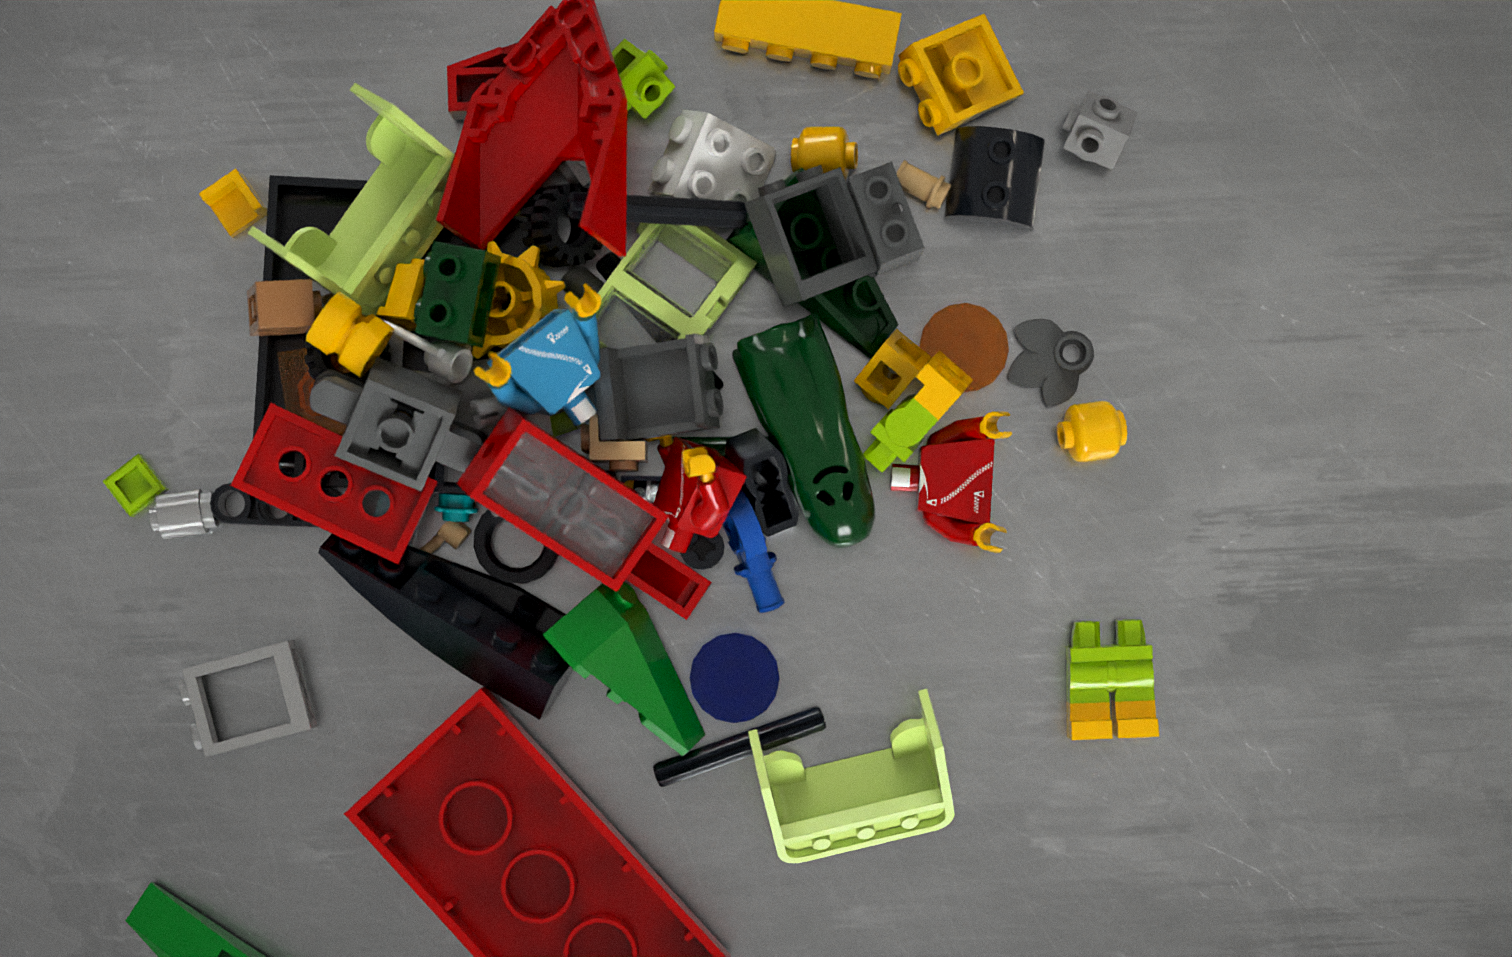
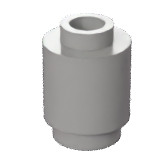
M201 489L157 495L156 505L149 506V519L152 531H160L162 538L167 540L208 533L209 528L218 527L219 520L212 513L210 506L213 492L203 493Z

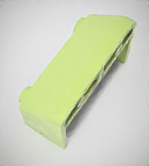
M354 83L350 91L379 114L367 132L366 146L370 154L381 162L329 236L316 227H304L295 232L284 247L254 226L251 227L248 234L333 295L340 291L362 307V314L368 316L370 314L376 315L379 307H385L397 264H411L413 258L421 259L444 226L439 224L436 218L455 154L394 104Z
M927 689L918 691L923 718L909 719L900 723L890 735L891 748L809 768L803 767L802 759L795 753L780 750L763 756L757 729L748 731L777 855L782 861L787 863L811 861L936 831L952 822L955 812L944 747Z

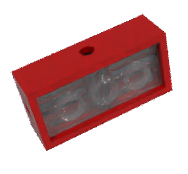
M511 408L507 409L457 482L469 497L616 592L669 517L653 502Z

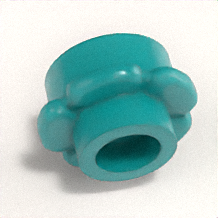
M439 493L438 506H434L435 511L442 512L443 521L469 522V515L477 513L479 508L474 507L475 500L467 494Z

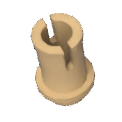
M906 160L902 162L896 173L903 191L927 202L925 207L928 209L931 206L938 209L941 208L951 187L949 183L945 182L946 177L941 175L938 179L909 164Z

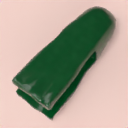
M817 313L810 314L794 322L778 324L763 332L740 339L737 342V349L732 352L733 361L760 424L770 437L773 445L781 452L785 459L788 471V485L811 529L819 539L835 548H847L863 541L871 534L876 519L875 503L865 459L848 418L841 376L821 326L819 315Z

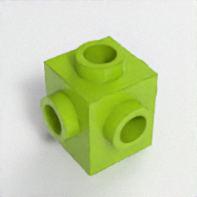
M624 38L612 51V55L627 97V112L631 109L643 119H646L663 104L665 98L674 90L675 86L664 74L668 66L650 49L646 53Z

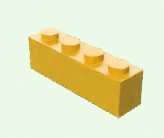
M720 0L714 29L715 41L722 42V48L733 52L747 53L749 47L766 50V56L775 60L792 61L793 56L810 59V65L817 68L835 70L837 64L854 67V73L868 78H880L881 73L890 74L902 13L836 0Z

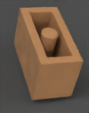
M312 279L258 281L247 290L250 336L305 334L310 330L322 311L321 293L319 290L313 291Z

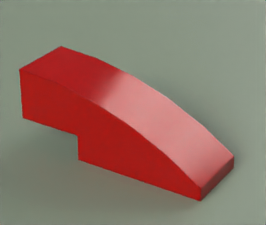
M652 542L625 579L686 620L712 583Z

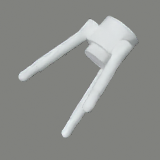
M384 321L394 328L393 334L425 351L424 362L432 373L410 371L446 386H450L451 382H461L470 372L473 363V356L470 352L471 345L446 340H435L430 343L400 326Z

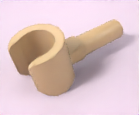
M448 521L441 526L437 534L432 537V540L422 546L420 550L432 554L445 541L456 550L470 535L471 529L462 522Z

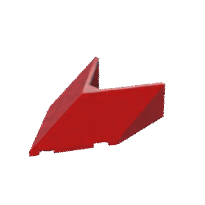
M563 0L556 9L550 5L506 55L503 61L507 65L488 86L483 82L472 94L436 221L474 249L484 251L488 243L495 239L562 161H585L591 185L579 226L617 256L626 257L627 97L595 1Z

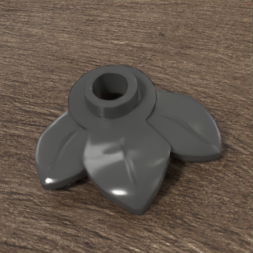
M1033 319L1020 323L1014 330L1017 338L1026 350L1022 351L1013 361L1007 378L1021 387H1042L1043 398L1048 407L1068 401L1077 391L1079 374L1085 372L1092 364L1094 348L1091 341L1084 334L1077 331L1063 332L1051 320ZM1066 346L1077 348L1079 352L1077 361L1068 362L1064 359L1063 349Z

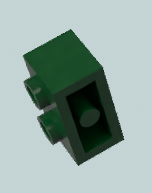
M434 241L432 252L427 254L424 261L423 275L426 282L423 296L418 299L414 309V322L417 324L415 333L483 348L501 257L483 250Z

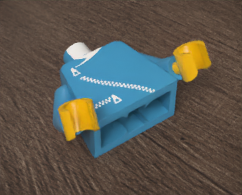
M587 283L583 284L585 292L581 299H578L571 291L565 294L564 299L573 309L572 313L569 309H554L497 354L490 352L488 355L491 359L487 361V364L490 366L488 371L480 367L475 368V375L487 382L501 405L527 415L538 413L551 416L562 408L575 426L587 421L597 412L596 407L584 390L601 376L597 367L600 361V346L596 312L601 305V297Z

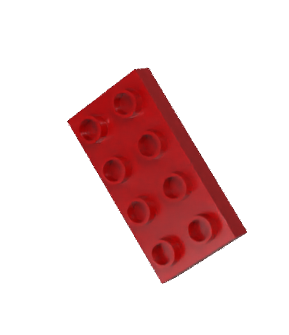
M485 687L480 688L344 813L474 957H731V954Z

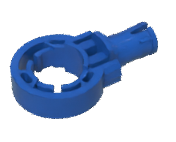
M741 489L723 523V527L729 539L728 544L734 554L737 555L739 564L734 567V572L736 575L747 578L757 605V611L765 613L775 610L785 603L771 569L777 557L774 552H767L766 538L747 496Z

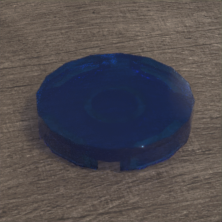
M740 633L719 635L704 644L693 659L689 677L692 694L701 709L717 720L730 723L749 721L766 711L776 697L780 680L777 661L768 647L753 636Z

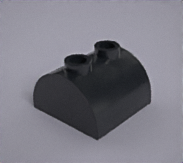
M986 126L957 128L949 175L951 187L946 198L944 219L1033 231L1045 140L1031 133Z

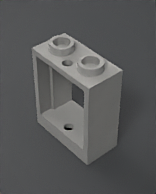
M295 640L280 642L182 669L184 679L179 680L180 694L186 706L191 705L195 718V723L190 725L192 739L197 750L203 749L205 757L318 727ZM273 657L290 723L218 742L201 676Z

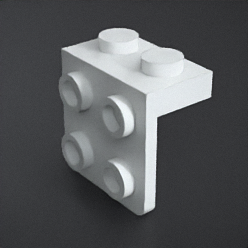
M682 109L680 116L671 125L669 131L670 140L665 152L652 170V182L648 192L660 197L730 200L746 203L759 198L757 188L764 186L775 160L776 151L769 144L710 113Z

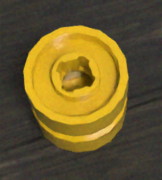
M339 291L330 299L314 321L307 334L306 341L326 355L339 354L338 363L361 378L372 367L376 356L379 357L393 335L394 328L374 314L364 317L362 315V307Z

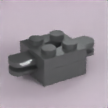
M377 356L365 383L338 371L328 369L317 377L310 392L309 402L314 412L347 425L336 451V457L419 491H422L434 462L464 473L487 440V435L484 432L454 420L462 395L461 391Z

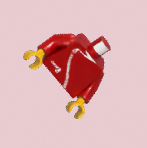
M992 411L984 417L956 420L929 436L926 446L919 448L918 465L892 464L890 490L916 492V511L922 512L926 525L951 542L979 546L993 553H1000L1003 548L991 545L990 538L992 534L996 531L1007 533L1004 527L990 523L995 439H1005L1012 435V432H999L997 429L998 419L1010 416V413L1005 411Z
M671 435L645 439L648 442L659 439L660 444L657 446V450L665 466L654 500V504L669 515L667 519L669 523L661 544L673 551L686 553L694 533L709 538L717 536L747 476L714 448L679 437L672 439Z

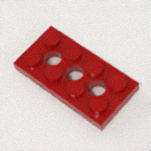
M270 403L230 486L399 565L438 481L428 477L422 491H419L338 458L335 454L342 436ZM292 451L303 454L306 459V468L297 477H287L280 469L282 457ZM332 471L342 472L348 479L347 490L338 497H330L322 490L324 476ZM382 491L388 495L390 506L384 515L373 517L365 512L363 501L368 493Z

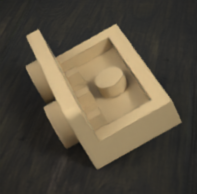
M594 414L589 418V424H581V452L589 453V460L593 463H609V470L612 472H637L638 463H648V444L645 441H601L598 414Z

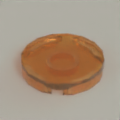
M970 303L949 305L935 313L923 328L918 345L931 356L930 360L940 350L973 379L963 393L979 391L994 382L1004 369L1009 352L1007 333L999 319L984 307Z

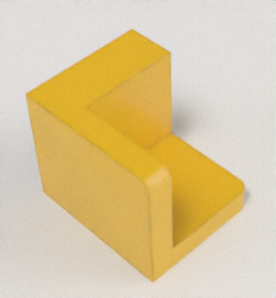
M236 168L199 193L201 199L211 207L232 238L267 215V207L247 178Z

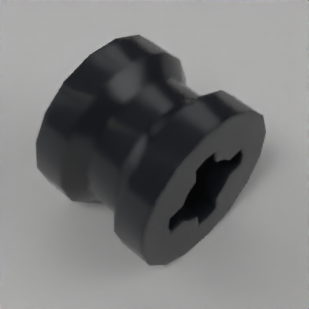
M719 532L714 538L699 535V539L698 534L694 533L687 552L680 554L685 563L694 569H709L718 564L723 557L724 541Z

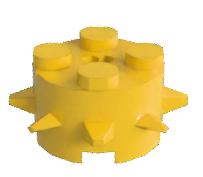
M494 241L488 243L487 252L500 256L501 261L483 348L473 346L472 356L480 359L495 346L504 349L551 311L558 309L557 294L565 288L564 281L551 280L544 270L538 267L540 254L538 247L532 245L516 258L502 253ZM509 294L511 295V303L506 310H503L502 304L508 302Z

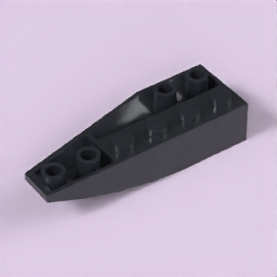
M331 534L319 548L318 553L360 595L421 646L463 675L539 720L559 695L573 671L570 665L543 636L548 629L566 614L517 585L505 583L490 575L409 545L399 565L334 534Z

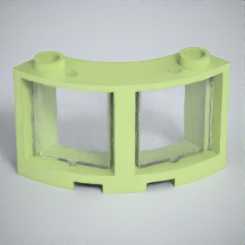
M640 223L636 229V233L640 235L598 292L601 297V305L596 312L600 348L622 349L671 341L677 338L683 339L688 334L704 335L708 328L711 329L728 305L740 292L757 262L706 226Z

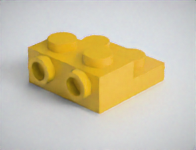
M985 13L916 41L898 55L901 61L898 64L900 79L907 87H914L921 101L918 104L919 117L925 126H933L937 135L971 122L981 114L1014 101L1024 94Z

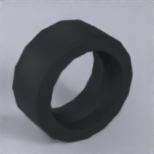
M489 509L482 514L474 530L473 548L479 564L490 576L505 583L526 584L541 578L554 566L559 554L545 545L539 558L531 565L523 568H511L502 564L493 553L491 534L495 526L503 518L500 516L494 517Z

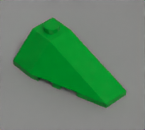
M623 582L616 592L602 583L543 634L574 671L584 679L590 674L596 677L609 688L606 696L617 705L622 701L630 704L639 712L641 724L681 756H684L706 735L645 606L637 599L636 592L629 584Z

